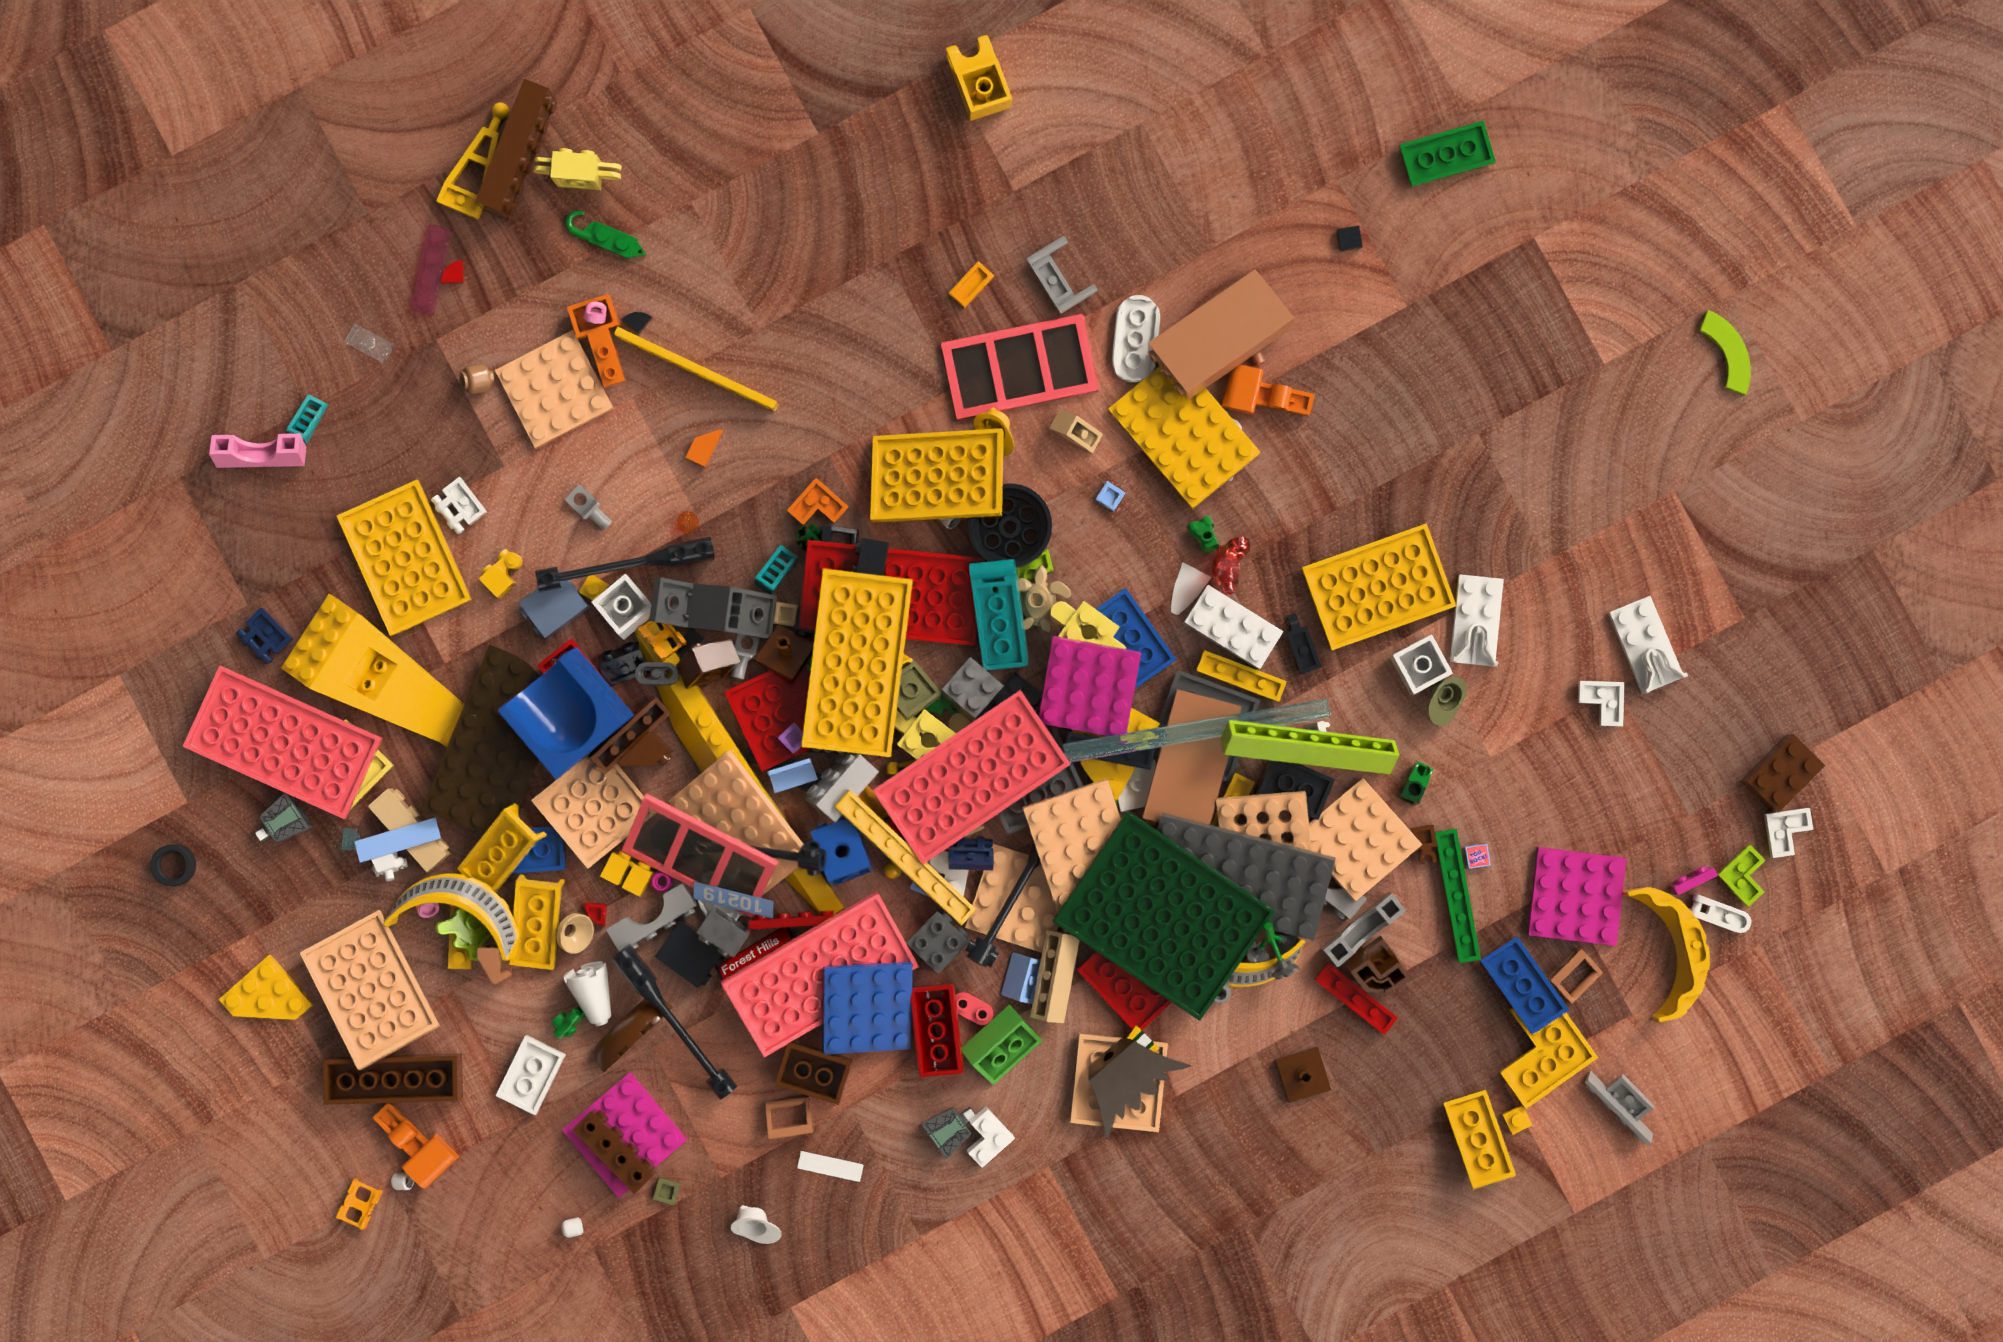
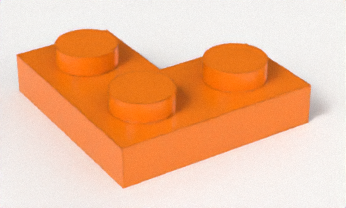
M815 478L787 511L802 525H805L818 509L833 523H836L848 510L849 506Z

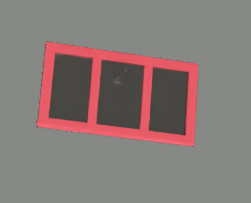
M1083 314L942 342L940 348L943 351L957 420L975 417L980 413L988 412L993 407L997 411H1004L1098 391Z
M647 793L642 800L625 844L622 847V852L694 888L695 881L762 898L778 863V860ZM737 910L750 918H752L755 915L753 913Z

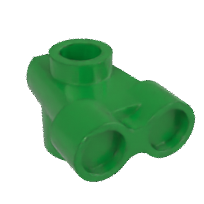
M1205 516L1201 520L1193 521L1186 526L1189 534L1198 541L1199 549L1207 554L1214 552L1220 546L1214 533V523L1210 516Z
M580 1006L572 1008L568 1014L563 1011L553 1019L551 1025L555 1028L553 1033L557 1038L561 1039L565 1036L569 1038L577 1031L575 1026L585 1017Z

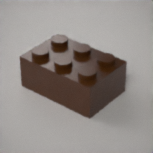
M1786 734L1740 782L1770 812L1779 813L1825 765L1794 734Z
M792 1041L787 1044L775 1085L839 1105L853 1059L837 1054H824L821 1049Z

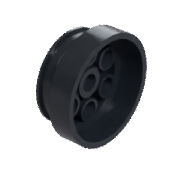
M1003 484L1002 502L1006 500L1012 502L1013 509L1009 512L1002 510V516H995L996 522L993 525H986L983 522L984 517H969V538L977 554L986 562L1014 559L1016 568H1021L1038 559L1047 548L1052 533V518L1047 504L1035 491L1019 484ZM1024 509H1030L1033 511L1034 516L1030 520H1024L1021 517V512ZM1008 522L1016 525V531L1012 534L1006 533L1003 529L1004 525ZM1029 530L1034 531L1037 535L1036 540L1033 542L1026 541L1024 538L1025 532ZM989 536H996L999 539V543L995 547H990L987 545L986 539ZM1016 544L1019 547L1018 554L1009 555L1006 550L1008 545Z

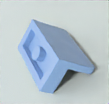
M811 758L767 771L775 793L818 780Z
M1012 953L1001 994L1020 1002L1033 1004L1041 960Z

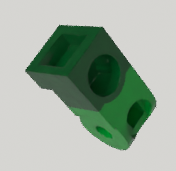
M1416 761L1397 798L1414 806L1418 805L1430 781L1433 768Z

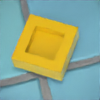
M591 575L587 577L579 593L594 600L608 589L610 585Z
M1521 1104L1501 1114L1512 1135L1532 1126Z

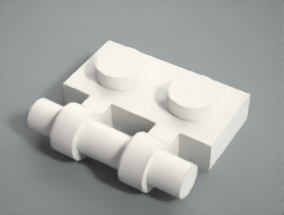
M458 477L442 490L447 496L443 501L439 495L431 499L435 505V510L444 516L449 528L454 529L457 535L465 530L460 524L461 521L465 519L468 525H472L487 513V510L461 477ZM451 504H453L459 512L456 516H454L448 508Z

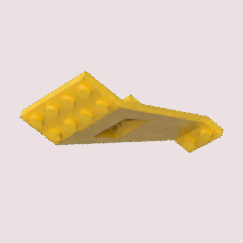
M328 594L281 667L311 690L440 742L445 747L449 743L464 706L463 702L367 619L331 594Z

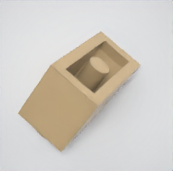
M1059 409L1050 426L1051 430L1064 439L1091 453L1094 452L1103 435L1077 415Z

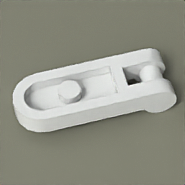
M1694 893L1692 899L1694 902L1689 910L1698 919L1738 933L1746 932L1750 928L1751 918L1746 912ZM1702 904L1708 905L1706 914L1700 912Z

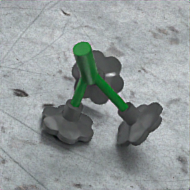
M1265 923L1266 938L1261 944L1253 943L1246 954V960L1249 963L1267 961L1269 955L1265 952V946L1267 943H1271L1278 959L1277 964L1279 967L1272 973V977L1278 980L1291 976L1299 967L1295 963L1287 965L1285 959H1282L1281 954L1295 947L1298 937L1278 931L1274 933L1272 923Z

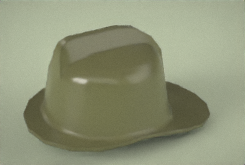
M1450 676L1433 684L1430 690L1431 700L1428 705L1429 719L1433 724L1444 726L1455 717L1467 695V685L1462 678Z

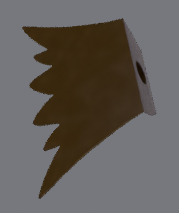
M1121 1038L1089 1066L1088 1077L1100 1107L1106 1139L1112 1130L1116 1113L1121 1119L1124 1118V1104L1135 1110H1140V1092L1149 1095L1158 1094V1088L1154 1079L1168 1080L1169 1077L1164 1073L1165 1071L1181 1070L1191 1067V1065L1162 1056L1128 1038Z

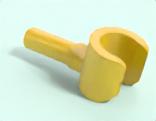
M916 759L905 762H889L886 773L898 774L899 767H908Z

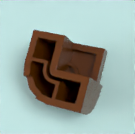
M1381 935L1364 948L1360 946L1347 961L1351 974L1369 993L1388 994L1412 978L1402 961Z

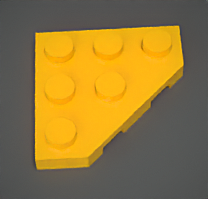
M268 955L219 999L232 1016L296 1020L314 1005L272 955Z

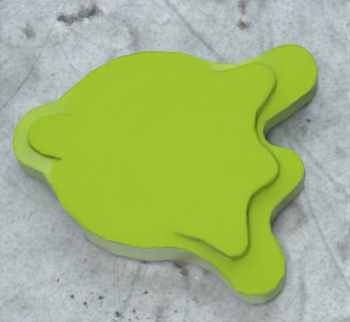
M459 907L454 910L449 919L438 922L435 926L438 934H454L453 947L465 949L468 958L473 961L479 960L477 958V948L483 946L484 942L492 935L479 919Z

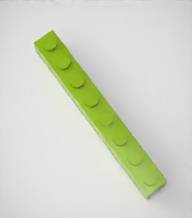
M1228 720L1220 738L1224 755L1391 774L1400 756L1395 740Z

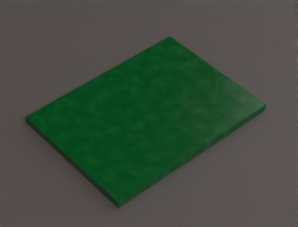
M1127 810L1052 922L1200 1021L1264 929V924L1269 922L1275 910Z

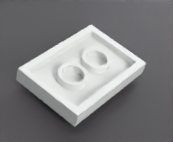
M525 1035L496 1096L533 1115H537L566 1054Z

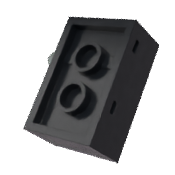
M1267 760L1253 793L1262 795L1306 791L1308 817L1319 820L1335 779L1298 763Z

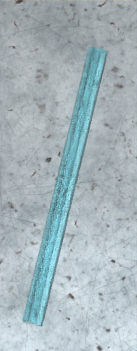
M1321 699L1063 744V748L1068 761L1076 762L1221 737L1228 720L1285 726L1331 718L1328 699Z

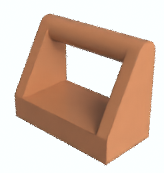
M488 943L477 948V958L493 984L500 983L511 977L512 965H509L510 960H502L497 943Z
M1576 948L1547 979L1573 1004L1603 972L1582 949ZM1584 960L1593 971L1569 994L1560 983Z
M806 1095L765 1102L769 1139L814 1132L810 1096ZM800 1105L806 1106L807 1122L774 1127L771 1110Z

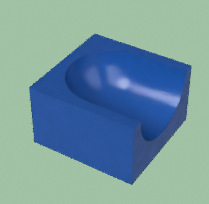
M577 647L565 653L542 676L498 710L555 779L562 776L634 716Z

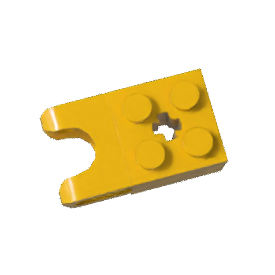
M988 35L978 37V54L974 57L963 56L955 45L946 47V58L970 121L1009 109L1012 105V96Z

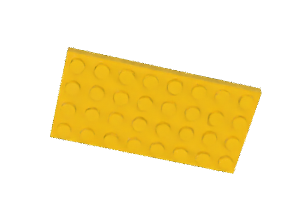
M823 568L802 747L891 757L912 579Z

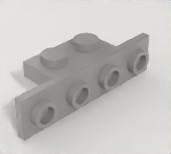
M1589 1071L1585 1080L1589 1091L1593 1094L1596 1093L1602 1099L1604 1106L1610 1110L1612 1109L1617 1114L1620 1122L1628 1125L1633 1130L1638 1140L1650 1145L1653 1133L1640 1119L1653 1109L1654 1104L1623 1073L1609 1085L1605 1086L1592 1071Z

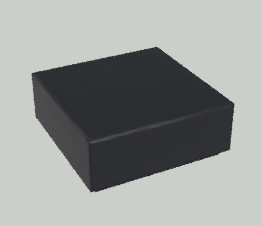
M1359 226L1337 229L1340 252L1361 249L1363 247Z

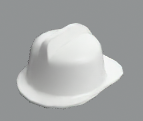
M741 1206L736 1221L731 1224V1231L758 1243H774L781 1238L780 1229L768 1222L766 1213L760 1208Z

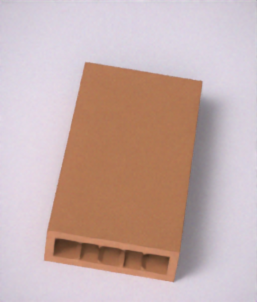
M1255 269L1148 342L1147 354L1153 363L1157 362L1161 366L1160 370L1167 380H1172L1179 396L1183 395L1188 401L1292 329L1295 324V318Z
M1176 689L1142 818L1146 819L1147 824L1158 826L1161 814L1166 813L1210 825L1229 756L1224 755L1220 738L1228 720L1238 721L1242 706Z

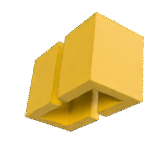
M621 850L619 853L613 852L600 877L616 885H621L631 866L632 869L622 888L639 897L642 896L654 874V871L650 870L651 866L641 861L638 863L630 860L632 856Z

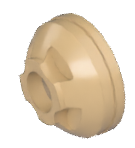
M579 913L566 916L557 929V942L564 951L572 954L579 953L587 948L594 934V926L591 919ZM571 924L572 931L568 936H565V928Z

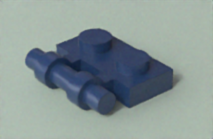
M263 607L258 609L245 622L251 628L248 633L243 628L236 632V635L241 639L240 642L244 646H248L255 653L254 656L258 660H262L266 665L273 660L268 654L271 649L276 654H279L294 639ZM257 635L265 642L262 647L254 640Z
M963 837L949 846V869L993 871V848H991L993 847V839H984V837L965 839Z

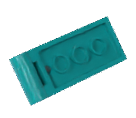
M1015 560L971 563L969 565L983 668L985 670L1027 666L1029 657Z

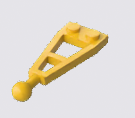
M502 102L493 105V118L489 127H482L445 180L436 200L438 204L477 220L482 212V209L475 202L477 194L457 187L454 183L469 161L485 166L484 180L501 135L497 133V129L501 120L506 119L509 115L508 106ZM486 137L492 139L487 159L475 154Z

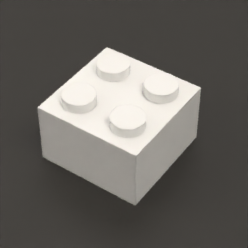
M626 574L592 601V604L623 639H626L650 617L651 602Z
M1432 634L1389 656L1410 695L1416 694L1453 674Z

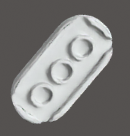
M1134 295L1124 300L1116 314L1112 367L1115 374L1128 383H1139L1153 372L1156 364L1152 362L1147 352L1148 342L1159 335L1160 311L1150 298L1143 295Z

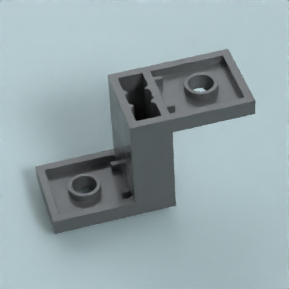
M655 577L649 621L697 630L736 633L769 639L773 631L777 596L729 586L693 584ZM671 597H672V599H673V605H672V607H670V605H669V601H670ZM755 610H757V618H756V619L754 618V612H755Z

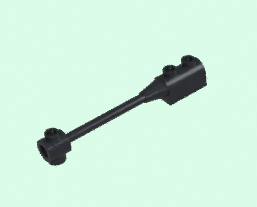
M711 537L669 544L642 557L558 573L556 566L536 570L535 574L539 592L560 589L561 581L643 565L671 566V568L714 560L715 555Z
M659 819L651 830L653 847L662 849V853L668 855L681 824L673 820ZM688 829L679 852H682L685 858H692L701 852L724 851L725 847ZM817 841L805 842L799 852L750 846L772 858L798 861V867L800 869H807V874L811 876L818 875L820 871H823L827 861L826 850L820 849V844Z
M1034 841L1026 867L984 940L979 937L975 941L971 939L965 949L968 952L966 957L986 968L988 966L991 968L1000 952L996 951L997 948L992 945V942L1032 872L1040 865Z
M628 944L612 956V962L636 993L640 994L661 1012L709 1074L710 1078H708L706 1083L719 1100L729 1095L737 1085L724 1068L718 1071L715 1069L667 1007L656 984L657 977L633 946Z

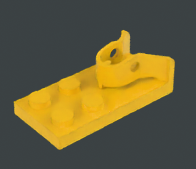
M515 803L501 812L457 869L468 878L474 877L486 883L496 893L535 843L546 837L547 834L545 832L534 833L519 818L518 805Z
M523 874L519 875L515 887L513 918L516 927H519L520 940L516 957L510 959L509 965L554 970L561 889L565 883L564 879H560L558 883L527 880Z
M1483 1090L1443 1103L1471 1183V1191L1502 1180L1515 1178L1516 1173L1487 1091Z

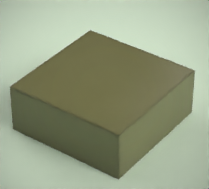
M659 1177L653 1200L675 1205L681 1182Z

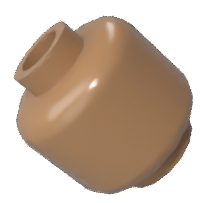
M484 364L465 366L463 372H460L459 375L460 385L469 394L488 392L491 384L494 383L493 372L489 371Z

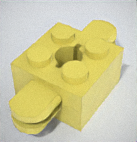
M561 148L559 151H553L552 158H534V163L541 166H533V172L550 175V178L557 187L601 190L602 179H621V174L617 172L621 171L622 166L616 163L601 162L593 151L582 150L581 153H572L573 151L570 149Z
M1062 601L1052 606L1051 618L1064 628L1058 637L1126 649L1122 643L1113 637L1120 627L1085 601L1077 610Z
M925 709L918 718L913 716L908 721L904 719L898 710L896 711L894 728L904 735L897 745L916 760L956 734Z

